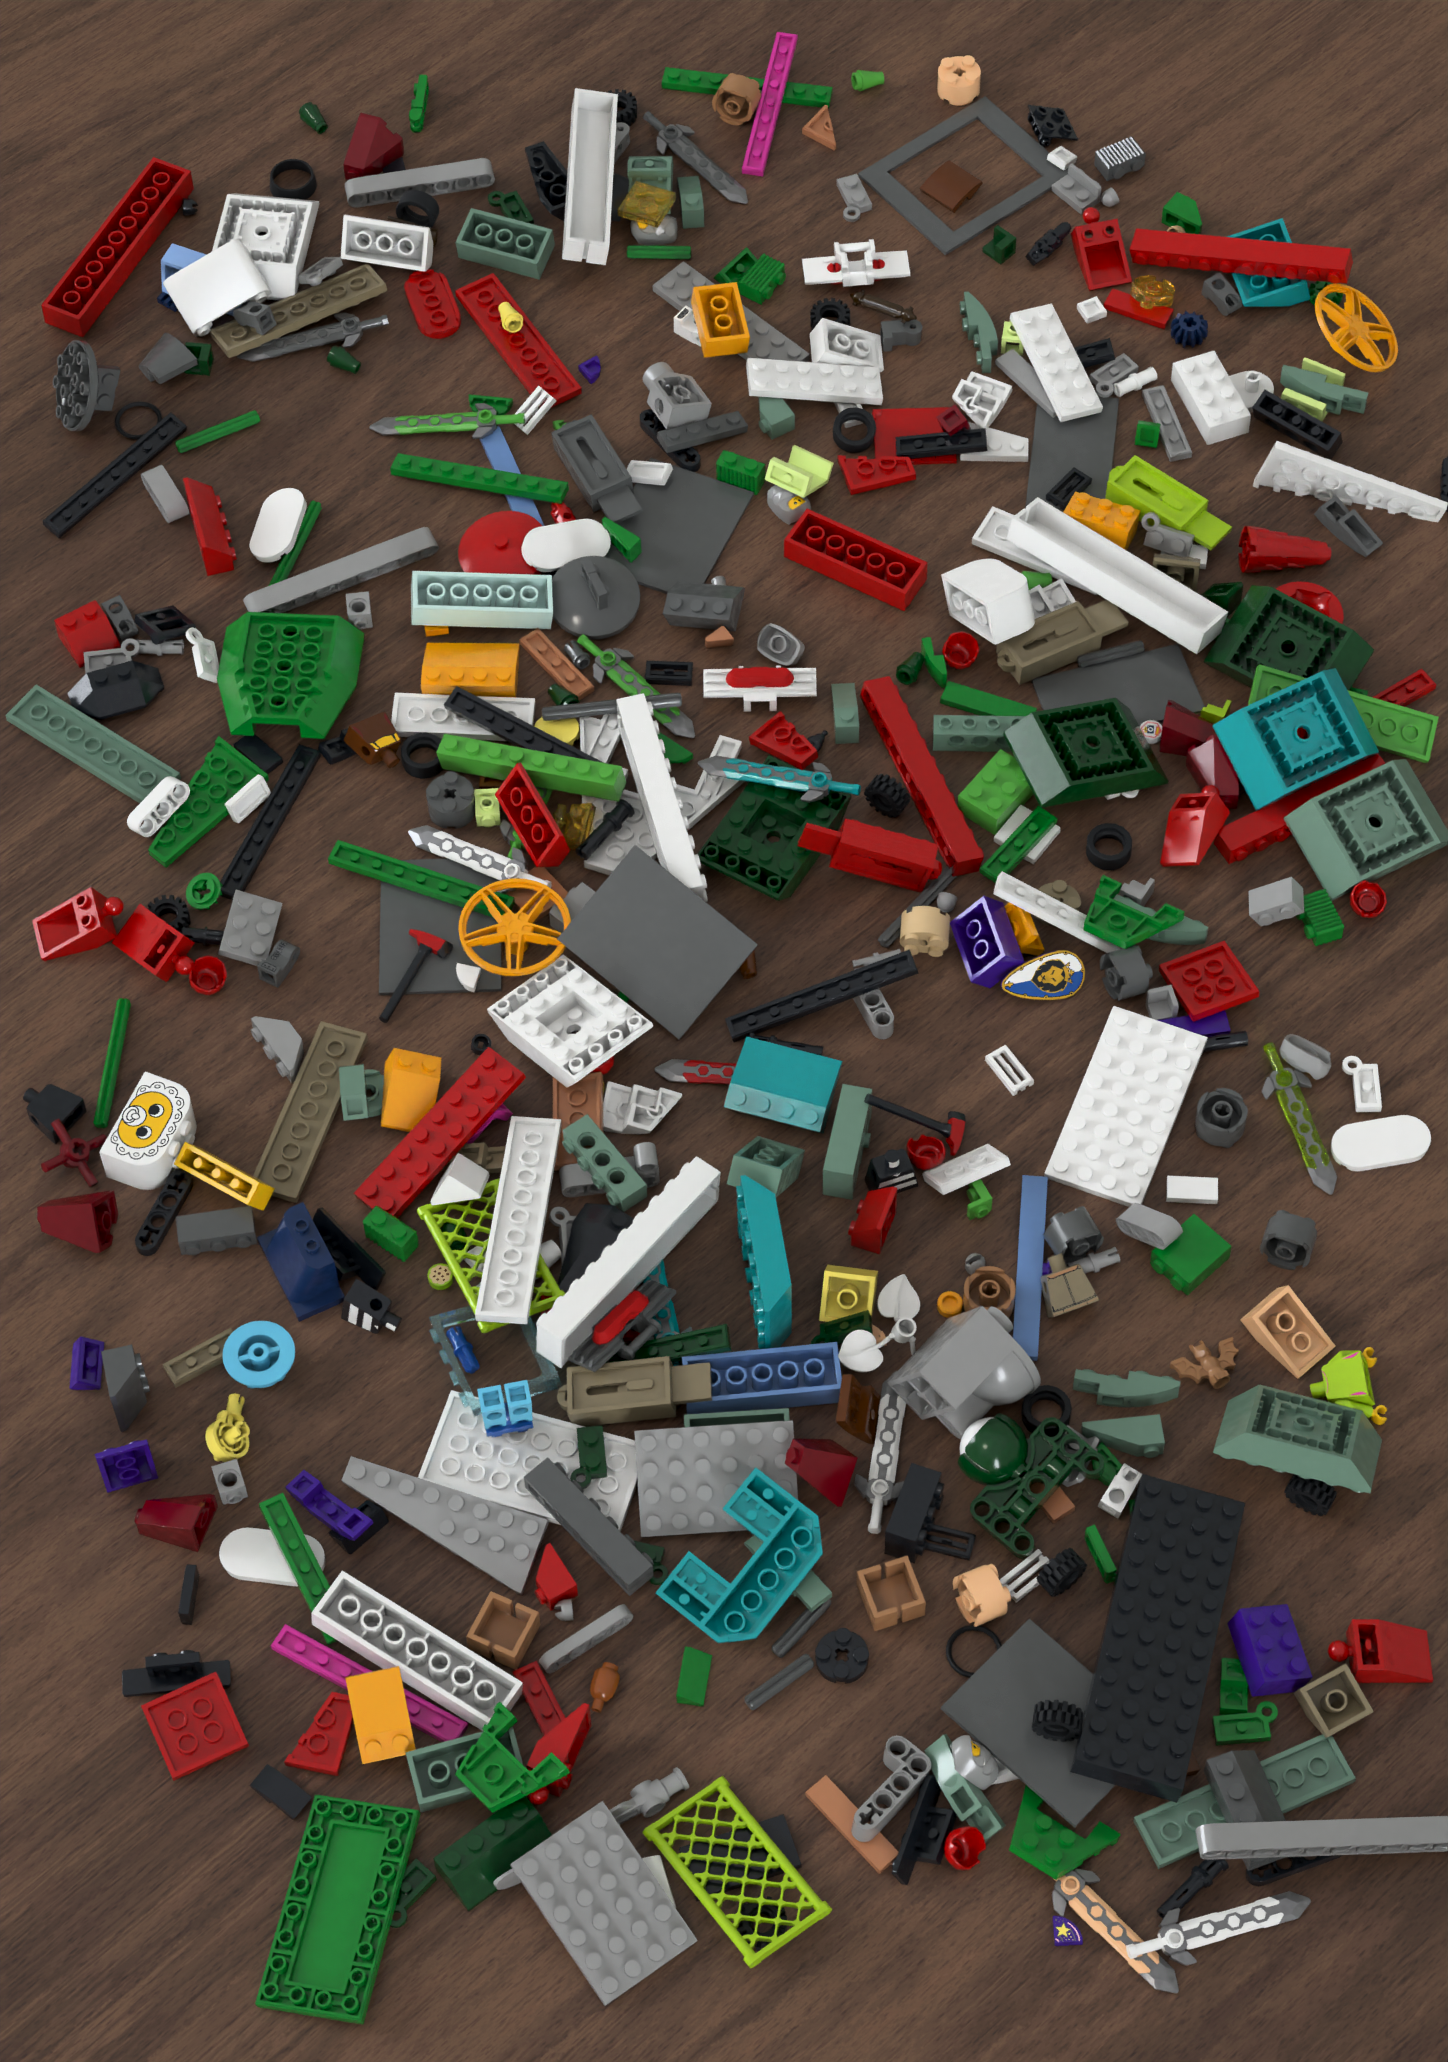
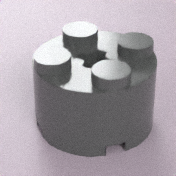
M448 771L429 784L426 789L429 816L434 824L445 829L454 826L457 829L471 822L475 815V796L473 786L468 779L457 775L456 772Z
M1138 945L1127 949L1122 948L1101 956L1100 970L1105 969L1106 977L1102 978L1103 984L1112 999L1121 1001L1146 993L1149 990V978L1153 977L1151 966L1145 964Z
M1217 1088L1216 1091L1210 1093L1208 1091L1203 1094L1197 1106L1195 1118L1196 1135L1211 1145L1224 1148L1232 1147L1242 1137L1247 1120L1248 1109L1241 1095L1227 1088Z
M1084 1206L1078 1207L1066 1214L1063 1212L1055 1214L1050 1219L1051 1224L1044 1233V1238L1054 1255L1062 1253L1066 1265L1069 1262L1087 1257L1086 1253L1090 1250H1093L1095 1253L1104 1241L1099 1228Z
M1285 1210L1277 1211L1276 1215L1268 1220L1260 1245L1261 1254L1263 1255L1264 1252L1268 1256V1262L1282 1269L1295 1270L1296 1266L1303 1265L1302 1268L1307 1266L1317 1239L1315 1221L1310 1218L1290 1214Z

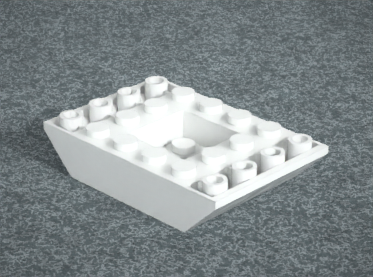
M237 193L227 194L212 251L232 240L239 239L248 249L272 292L268 295L267 299L280 301L295 295L300 283L298 275L303 271L319 208V201ZM260 232H266V233H267V234L262 235V236L258 235Z
M564 954L487 1009L507 1040L566 1088L577 1083L653 1027L652 1022Z

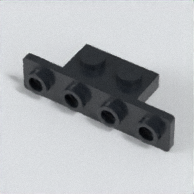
M323 1207L318 1208L312 1220L335 1262L338 1280L342 1281L358 1275L366 1285L374 1290H378L386 1274L385 1270Z
M184 1650L179 1654L170 1655L167 1653H155L152 1656L145 1657L146 1668L122 1671V1693L124 1697L170 1693L213 1672H217L223 1688L231 1686L229 1660L202 1662L200 1652L193 1650Z
M927 1774L924 1783L920 1786L917 1803L911 1811L910 1822L906 1833L902 1836L897 1858L893 1861L892 1874L902 1885H908L916 1861L941 1864L945 1840L953 1830L957 1818L954 1810L936 1807L942 1789L933 1775Z

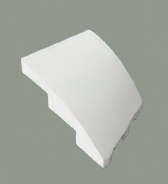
M971 371L967 381L961 379L952 399L981 429H987L1008 400L1012 392V386Z
M608 1081L603 1094L604 1131L621 1134L650 1133L680 1100L682 1093L661 1087L656 1091L636 1084L630 1088Z

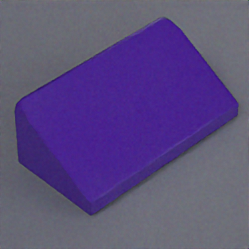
M81 1336L74 1342L70 1389L99 1390L101 1388L103 1365L101 1351H104V1342Z

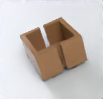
M908 1556L885 1562V1579L882 1580L880 1564L857 1571L856 1585L874 1631L896 1625L899 1618H901L903 1623L925 1616L926 1602Z
M490 1591L466 1636L468 1649L487 1658H491L493 1654L496 1662L517 1670L541 1625L539 1612L517 1603L515 1606V1618L513 1617L514 1608L512 1600Z

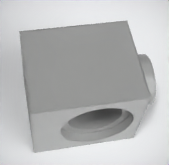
M369 591L346 594L349 623L359 630L372 628Z
M237 1459L211 1466L223 1505L227 1503L235 1504L248 1497ZM228 1482H236L233 1486H225Z

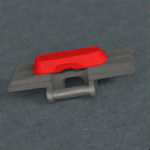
M651 1279L647 1280L637 1291L631 1292L618 1305L612 1307L592 1327L593 1333L573 1351L569 1361L596 1372L616 1352L618 1357L632 1360L635 1357V1353L654 1334H659L662 1331L660 1323L652 1319V1317L676 1294V1290ZM629 1329L640 1333L628 1346L625 1345L623 1336Z

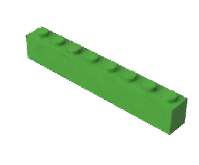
M450 734L443 735L436 752L442 769L505 781L515 765L522 763L534 786L619 802L627 783L622 766Z

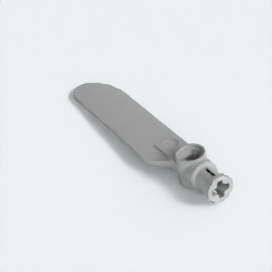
M676 1767L673 1769V1773L661 1780L655 1779L653 1781L646 1780L641 1782L630 1792L632 1799L618 1804L609 1811L619 1825L640 1813L645 1818L651 1817L664 1808L670 1800V1796L682 1789L685 1791L689 1789V1784L681 1770ZM513 1869L505 1872L493 1882L497 1890L507 1889L521 1883Z

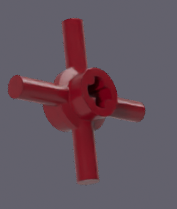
M60 1119L53 1121L51 1125L63 1144L60 1147V1155L42 1163V1170L48 1172L62 1164L68 1168H78L88 1186L93 1187L98 1181L86 1162L89 1159V1151L104 1145L107 1139L106 1135L101 1134L86 1142L81 1138H71Z

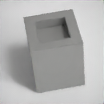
M1150 878L1146 885L1132 880L1130 884L1124 883L1119 895L1128 897L1135 903L1145 906L1154 892L1155 879Z
M1172 985L1147 991L1146 1008L1150 1018L1161 1020L1177 1017L1178 1002Z

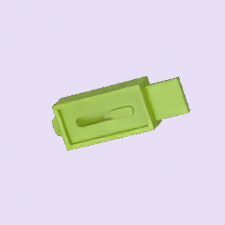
M1136 455L1124 466H1116L1109 472L1105 499L1141 510L1140 522L1145 514L1155 513L1159 516L1161 525L1195 535L1194 541L1210 551L1232 530V526L1207 512L1209 500ZM1152 518L1147 519V523L1150 526L1155 524Z

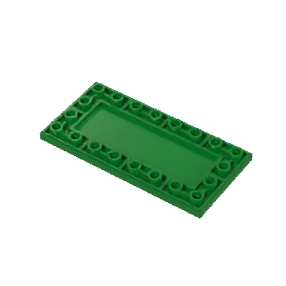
M315 1794L255 2002L257 2007L364 2024L421 1815L419 1810Z

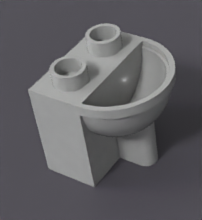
M983 1306L948 1318L887 1383L922 1420L936 1416L955 1437L961 1439L965 1430L975 1421L982 1419L993 1406L1008 1405L1020 1400L1027 1394L1033 1393L1040 1386L1041 1378L1031 1358L1009 1334L1013 1329L1010 1319L996 1307L991 1306L986 1310Z

